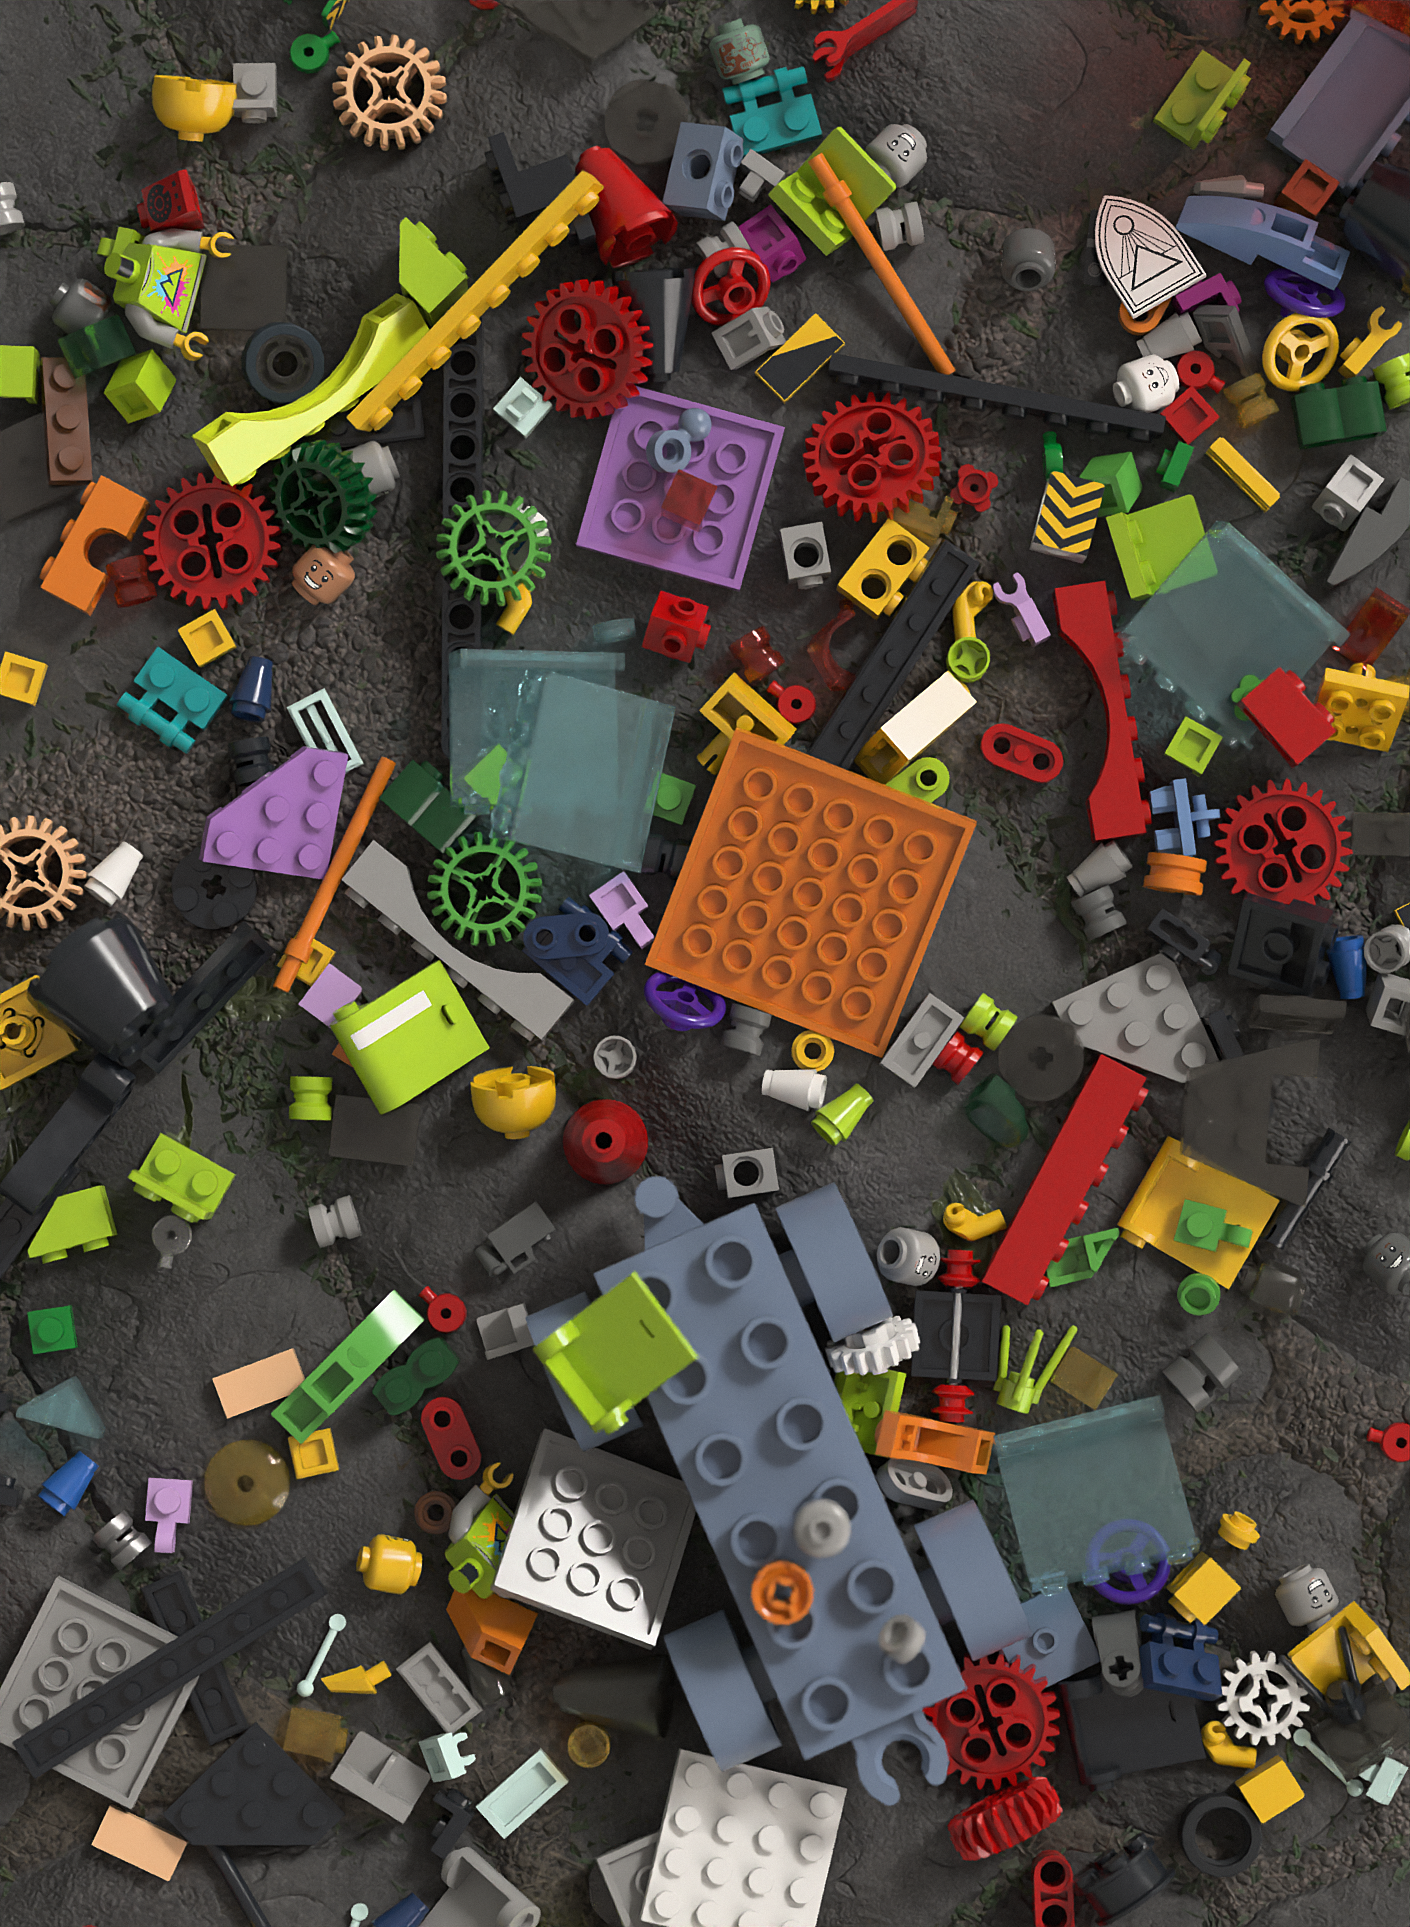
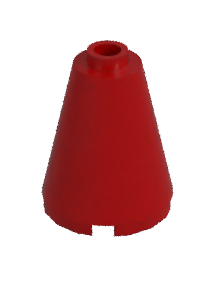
M594 146L579 156V162L575 167L576 176L581 171H585L593 175L604 186L597 194L600 197L598 203L588 214L596 234V246L599 256L606 266L608 261L613 268L633 265L654 254L651 246L660 239L664 245L671 240L678 227V221L674 214L612 149Z
M600 1099L583 1105L571 1116L565 1127L563 1148L568 1163L581 1177L598 1184H613L627 1179L641 1166L647 1153L648 1135L642 1119L635 1110L616 1100ZM606 1132L611 1135L612 1144L609 1148L600 1149L597 1147L595 1139L598 1134Z

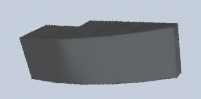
M1401 477L1394 484L1380 513L1368 507H1365L1360 512L1321 587L1329 591L1357 575L1378 559L1410 526V482Z

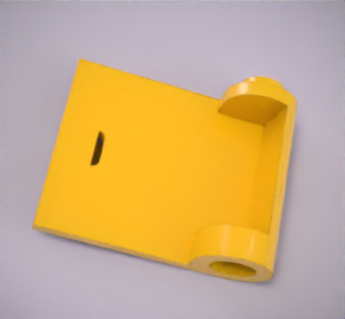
M1167 1136L1117 1225L1124 1229L1120 1237L1131 1244L1143 1249L1144 1245L1148 1243L1193 1270L1212 1277L1218 1284L1229 1290L1280 1200L1207 1160L1202 1154L1182 1142ZM1187 1199L1227 1210L1224 1223L1238 1225L1253 1231L1249 1248L1219 1240L1217 1251L1212 1252L1174 1241L1184 1200Z

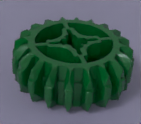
M316 440L310 443L304 442L281 457V462L272 469L276 477L268 485L276 493L268 501L277 505L278 509L272 518L282 519L284 526L281 533L291 532L293 534V545L304 543L306 552L313 544H315L316 548H330L334 554L340 551L345 552L350 549V546L352 547L360 543L365 538L364 534L373 527L370 519L374 517L378 510L370 502L374 501L378 494L369 491L368 485L373 478L363 475L362 469L365 463L353 462V450L342 452L340 443L327 444L325 440ZM326 495L329 496L328 499H327V498H324V499H321V500H318V499H317V497L320 498V497H323V496H326Z

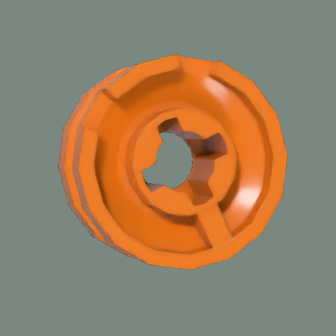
M1148 853L1146 864L1150 866L1149 875L1144 876L1143 887L1169 893L1202 895L1203 884L1200 882V875L1206 871L1207 861L1176 854Z
M775 1560L765 1564L756 1573L752 1582L751 1596L755 1609L764 1619L774 1624L787 1625L799 1621L809 1611L813 1602L814 1589L809 1574L801 1565L790 1560ZM779 1583L789 1586L791 1589V1594L786 1600H779L774 1596L775 1586Z

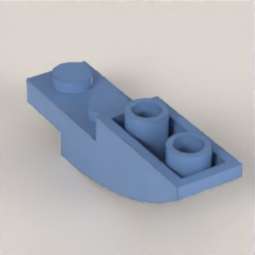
M1188 196L1175 226L1176 230L1251 265L1258 254L1332 290L1339 283L1350 251L1316 236L1315 232L1318 226L1316 221L1276 206L1234 197Z

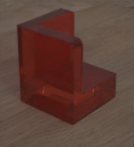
M678 469L661 506V516L700 532L703 520L718 486Z

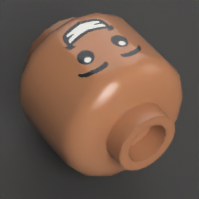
M313 544L293 565L292 573L295 579L292 581V585L302 597L313 605H317L319 602L332 604L354 581L355 573L350 565L354 559L348 551H340L334 554L330 548H316L315 544Z

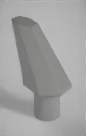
M1243 175L1197 181L1194 184L1193 193L1204 196L1261 200L1264 194V185L1262 183L1247 182Z

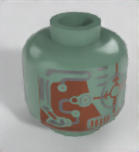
M741 18L718 26L720 35L712 38L709 43V49L719 76L723 79H731L734 85L765 74L763 67L769 63L770 55L759 26L756 24L744 26Z

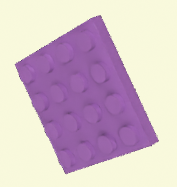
M636 386L640 393L639 396L627 398L628 406L625 408H614V414H612L576 547L740 592L785 427ZM700 408L704 410L711 419V431L701 441H690L691 458L688 465L683 470L675 473H661L653 469L646 456V446L650 437L661 430H678L679 417L687 409ZM663 445L662 447V455L664 458H666L667 456V448L665 445Z

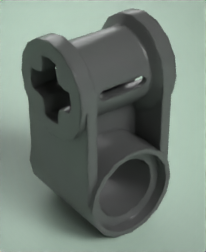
M1132 1609L1092 1617L1095 1642L1100 1655L1102 1673L1105 1680L1108 1682L1111 1690L1121 1697L1137 1695L1143 1689L1139 1651V1647L1142 1646V1637L1136 1610ZM1128 1666L1130 1671L1127 1672V1679L1120 1681L1118 1676L1121 1675V1668Z

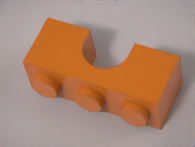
M102 475L97 483L90 482L80 500V504L84 507L76 521L73 519L69 520L60 537V541L64 544L56 558L53 556L49 557L40 573V579L44 580L41 588L46 593L89 616L92 615L111 580L105 573L92 567L90 564L89 549L96 538L104 534H116L131 542L151 506L147 499Z

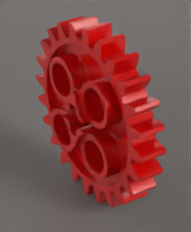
M588 279L576 280L575 284L572 282L560 284V291L554 289L546 292L548 301H538L534 304L540 315L527 316L526 320L534 327V331L522 333V337L532 342L531 348L521 352L522 355L532 357L533 363L528 365L525 371L537 372L539 376L533 382L532 387L545 386L547 389L542 400L546 402L557 398L556 411L560 412L570 408V416L573 418L583 416V414H585L586 419L599 417V414L602 417L614 414V408L621 409L628 406L627 398L639 396L640 393L634 383L640 384L648 381V378L640 369L641 367L652 365L653 361L643 356V350L652 348L653 343L642 341L641 335L649 331L650 327L646 325L638 326L636 321L643 312L642 310L631 312L628 310L632 301L630 296L621 297L617 300L619 287L617 286L605 289L604 281L598 280L589 284ZM575 312H578L581 317L580 329L574 322ZM610 331L616 337L615 349L609 343ZM557 332H559L563 337L567 338L568 340H565L558 336ZM560 349L565 355V366H562L559 361L558 354ZM606 358H609V359L615 361L616 364H617V367H616L611 361L607 360ZM594 369L600 375L599 387L593 380Z
M869 392L867 401L861 403L854 394L851 396L852 406L846 408L841 402L837 401L835 402L836 415L823 411L822 419L824 425L812 424L813 437L805 439L807 453L803 454L804 466L807 467L805 469L807 482H813L814 496L823 495L824 507L828 508L837 502L838 516H843L851 509L853 510L854 521L858 522L863 513L866 512L870 514L872 523H876L878 513L884 511L886 516L893 520L894 508L899 507L905 513H909L910 499L922 504L924 500L921 489L933 491L934 483L932 477L940 476L938 461L942 460L941 447H938L940 445L938 432H932L933 427L930 418L921 420L922 413L919 406L908 412L906 398L893 405L890 393H886L882 402H876L873 392ZM879 428H884L888 430L882 434L872 433L874 430ZM840 449L852 450L851 452L844 455H839L835 453ZM898 460L910 461L908 464L903 466H897L893 464ZM863 480L873 481L868 486L857 485V483Z
M198 473L197 485L191 486L185 478H182V492L178 494L174 489L168 487L166 490L171 499L167 504L160 500L154 502L161 511L160 516L147 515L146 519L156 528L155 531L143 533L145 539L154 542V546L143 550L146 557L157 558V561L148 568L151 573L164 572L158 581L161 588L167 587L172 583L174 584L170 595L173 599L176 600L184 592L187 593L186 605L192 608L198 598L202 599L205 611L210 610L213 600H218L221 608L227 610L228 598L234 597L240 605H243V591L248 590L251 594L258 595L257 588L254 585L257 579L265 583L270 582V579L263 571L265 567H278V563L269 557V554L282 551L280 544L271 541V537L280 534L281 529L278 526H268L267 524L274 519L272 517L275 512L274 510L261 512L267 499L262 495L252 500L254 487L250 483L240 491L238 490L239 484H234L233 486L229 484L224 485L223 481L215 475L212 483H207L204 475ZM205 505H210L212 526L218 538L223 539V541L216 544L222 570V576L219 579L214 576L212 553L206 545H202V542L209 540L207 524L203 513ZM235 507L241 512L239 522L233 527H224L219 523L220 513L225 508ZM187 514L197 516L199 525L195 532L189 535H183L178 532L177 524L180 518ZM236 548L246 550L248 560L242 568L232 569L227 566L226 558L230 551ZM201 556L205 558L206 568L203 573L198 576L186 575L184 567L190 557Z
M1290 779L1283 781L1280 790L1276 789L1272 780H1268L1265 784L1264 794L1255 785L1249 788L1250 801L1241 795L1234 798L1240 810L1236 811L1226 808L1223 811L1231 822L1230 824L1224 823L1216 826V829L1226 836L1225 839L1213 842V847L1224 850V855L1215 859L1214 864L1227 865L1228 868L1219 877L1220 881L1233 879L1235 882L1229 894L1233 895L1242 890L1246 893L1245 897L1248 893L1288 905L1293 899L1316 905L1314 896H1318L1325 902L1328 901L1331 897L1325 887L1329 885L1334 888H1340L1342 883L1334 876L1335 873H1346L1350 869L1346 864L1340 862V857L1353 854V850L1341 846V841L1352 836L1351 832H1339L1337 827L1346 819L1345 815L1333 818L1330 814L1336 802L1332 801L1324 806L1319 803L1323 794L1321 789L1311 797L1306 795V782L1301 783L1296 791H1292ZM1285 809H1295L1301 814L1303 821L1298 831H1290L1282 824L1281 818ZM1265 814L1271 816L1280 841L1282 843L1289 841L1292 844V849L1287 852V855L1295 869L1299 872L1301 882H1295L1286 857L1283 854L1277 856L1274 854L1272 848L1276 847L1278 842L1264 820ZM1247 828H1257L1264 834L1265 841L1261 849L1253 850L1246 846L1243 835ZM1304 847H1314L1320 852L1322 859L1317 869H1309L1301 862L1300 857ZM1266 866H1277L1283 872L1284 879L1279 888H1271L1263 881L1262 874Z
M1003 1650L998 1651L995 1660H989L987 1655L980 1658V1661L973 1662L971 1656L968 1653H964V1666L960 1668L957 1665L967 1689L922 1708L924 1714L932 1717L927 1720L933 1723L945 1742L949 1759L946 1775H950L959 1769L961 1771L960 1783L963 1785L971 1776L977 1777V1788L980 1790L984 1786L986 1779H992L995 1789L999 1790L1001 1778L1007 1777L1013 1786H1017L1016 1773L1021 1771L1028 1778H1032L1033 1772L1030 1764L1034 1762L1043 1767L1046 1764L1045 1758L1040 1751L1054 1752L1055 1744L1047 1736L1059 1735V1726L1049 1721L1059 1718L1060 1710L1047 1706L1056 1700L1055 1692L1042 1693V1690L1048 1684V1678L1044 1676L1034 1680L1033 1676L1036 1671V1665L1033 1663L1024 1670L1020 1669L1021 1659L1018 1654L1010 1663L1004 1662ZM1001 1683L1009 1684L1013 1687L1015 1693L1009 1700L1000 1701L992 1696L991 1690L993 1687ZM977 1684L983 1688L991 1715L998 1717V1733L1006 1747L1007 1752L1005 1754L999 1753L989 1723L983 1722V1706L974 1689V1686ZM965 1698L970 1700L975 1708L970 1714L961 1716L952 1711V1703L957 1699ZM1016 1723L1024 1724L1029 1728L1030 1734L1023 1740H1013L1006 1733L1009 1726ZM974 1738H981L988 1742L990 1748L983 1755H974L966 1748L968 1742Z

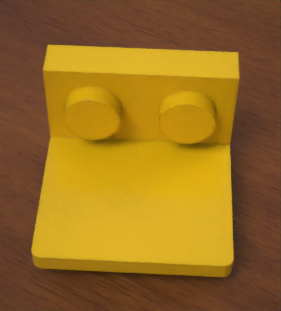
M1355 1601L1288 1653V1657L1293 1664L1324 1695L1327 1693V1688L1332 1682L1348 1679L1338 1633L1339 1627L1344 1626L1347 1629L1356 1674L1360 1684L1376 1673L1383 1682L1391 1678L1401 1690L1410 1685L1409 1670L1380 1628Z

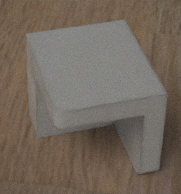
M525 1302L477 1318V1325L486 1350L487 1360L535 1345L525 1319L526 1316H529Z

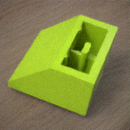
M405 217L400 222L399 284L403 296L414 301L423 319L433 327L444 316L448 308L456 303L468 290L467 279L469 277L465 273L467 268L452 252L449 251L444 256L438 250L439 247L435 243L437 238L422 222L419 221L414 225Z

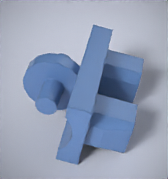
M1186 778L1173 780L1169 783V786H1164L1148 793L1151 815L1173 812L1175 828L1154 831L1155 850L1158 853L1193 857V855H1196L1192 823H1196L1198 838H1205L1211 836L1209 821L1221 818L1219 809L1207 810L1205 795L1192 796L1194 812H1190Z

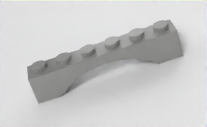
M373 840L341 879L349 886L344 892L363 909L368 903H371L382 912L381 916L377 919L396 935L402 929L416 939L411 945L413 949L430 962L435 956L449 966L446 971L453 981L463 989L468 983H471L482 992L477 1000L496 1015L501 1009L511 1015L515 1021L510 1026L528 1041H531L535 1035L543 1041L575 1002L541 973H516L494 969L472 960L452 947L435 930L424 914L413 888L409 868Z

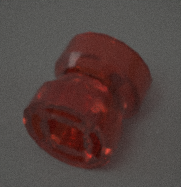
M146 555L126 557L105 566L108 578L115 583L114 599L117 608L139 605L158 597L155 584L148 579L149 564Z
M765 626L749 632L728 646L733 657L742 661L745 667L743 674L749 684L764 678L786 663L781 653L773 650L769 644L771 636Z

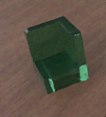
M118 315L96 322L58 339L74 379L105 368L136 353Z

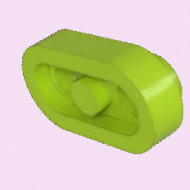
M925 757L915 761L885 785L933 803L946 791L949 785V772L946 766L938 759ZM924 771L933 772L936 776V783L932 786L923 785L920 780L921 773Z

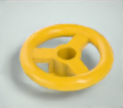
M1293 313L1282 319L1270 332L1263 348V368L1271 383L1282 390L1296 392L1300 391L1299 388L1302 386L1319 383L1324 379L1333 367L1339 349V338L1334 324L1329 318L1309 317L1298 313ZM1310 323L1318 326L1323 333L1310 338L1295 326ZM1326 348L1324 357L1318 367L1307 376L1301 378L1304 364L1310 360L1313 353ZM1275 354L1289 364L1286 377L1276 367Z

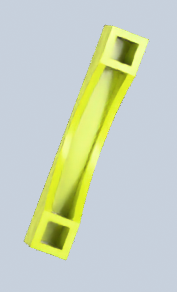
M396 293L362 317L356 337L344 359L331 375L313 391L290 404L269 411L254 413L225 412L192 435L218 479L231 486L242 484L250 480L256 474V469L268 460H276L287 454L291 449L290 445L298 439L320 431L325 425L324 421L335 413L344 412L354 407L359 402L358 397L371 388L374 389L429 331V328L414 301Z

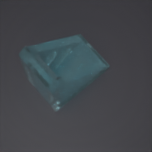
M77 1376L69 1378L18 1407L16 1413L17 1417L96 1439L104 1437L106 1430Z

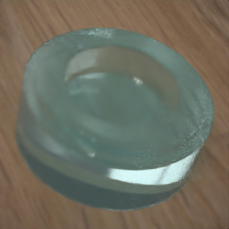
M633 618L611 620L592 626L594 640L597 643L622 641L633 638L637 634Z

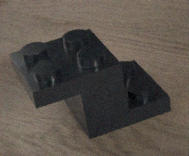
M502 132L488 137L490 151L484 152L493 185L502 183L504 190L498 192L507 224L516 223L519 233L522 234L575 179L567 155L518 172L505 133ZM587 213L583 216L578 214L568 225L570 231L566 238L570 248L578 245L581 256H585L598 251L596 234L589 214Z

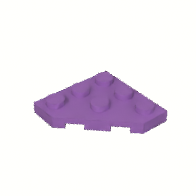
M306 746L300 748L281 766L272 772H267L241 791L242 794L223 808H218L206 817L199 859L209 863L323 879L329 866L348 754Z

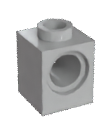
M822 522L780 529L779 535L788 584L798 583L799 589L823 585V578L830 577L831 568ZM799 548H812L818 555L817 563L809 568L799 566L794 560V553Z
M773 1148L722 1155L723 1164L715 1165L718 1191L727 1189L728 1198L779 1190ZM742 1161H750L758 1168V1179L750 1186H742L734 1179V1168Z

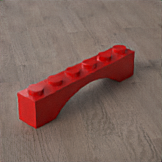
M1105 581L1055 588L1052 592V600L1058 635L1076 651L1089 668L1099 689L1105 710L1107 739L1104 761L1096 784L1085 802L1092 843L1142 836L1146 833L1145 825L1152 824L1148 799L1141 800L1138 783L1145 782L1141 757L1134 758L1132 741H1138V732L1134 715L1127 716L1125 700L1131 699V689L1128 675H1120L1118 658L1124 657V646L1121 632H1113L1111 616L1117 615L1114 590L1107 591Z

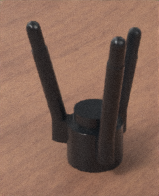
M1341 1626L1338 1629L1348 1679L1332 1682L1328 1686L1326 1694L1323 1695L1285 1655H1280L1278 1661L1317 1701L1322 1712L1331 1711L1338 1723L1350 1725L1356 1723L1364 1716L1366 1705L1360 1694L1362 1686L1357 1678L1347 1629Z

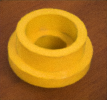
M807 1030L799 1034L794 1040L791 1049L792 1058L795 1064L802 1070L816 1069L818 1072L825 1069L831 1063L834 1056V1046L829 1037L812 1030ZM816 1043L819 1045L821 1054L817 1059L806 1057L804 1049L807 1044Z
M1235 1511L1233 1515L1223 1514L1219 1520L1221 1527L1218 1530V1534L1224 1540L1240 1549L1247 1550L1250 1544L1256 1543L1260 1537L1259 1533L1255 1530L1257 1524L1243 1513Z

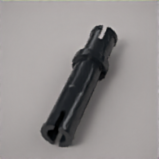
M1327 1128L1325 1135L1309 1160L1304 1159L1300 1165L1303 1167V1170L1265 1230L1260 1234L1262 1238L1284 1250L1291 1235L1325 1182L1330 1183L1334 1176L1331 1173L1347 1147L1352 1143L1339 1133H1335L1332 1129Z

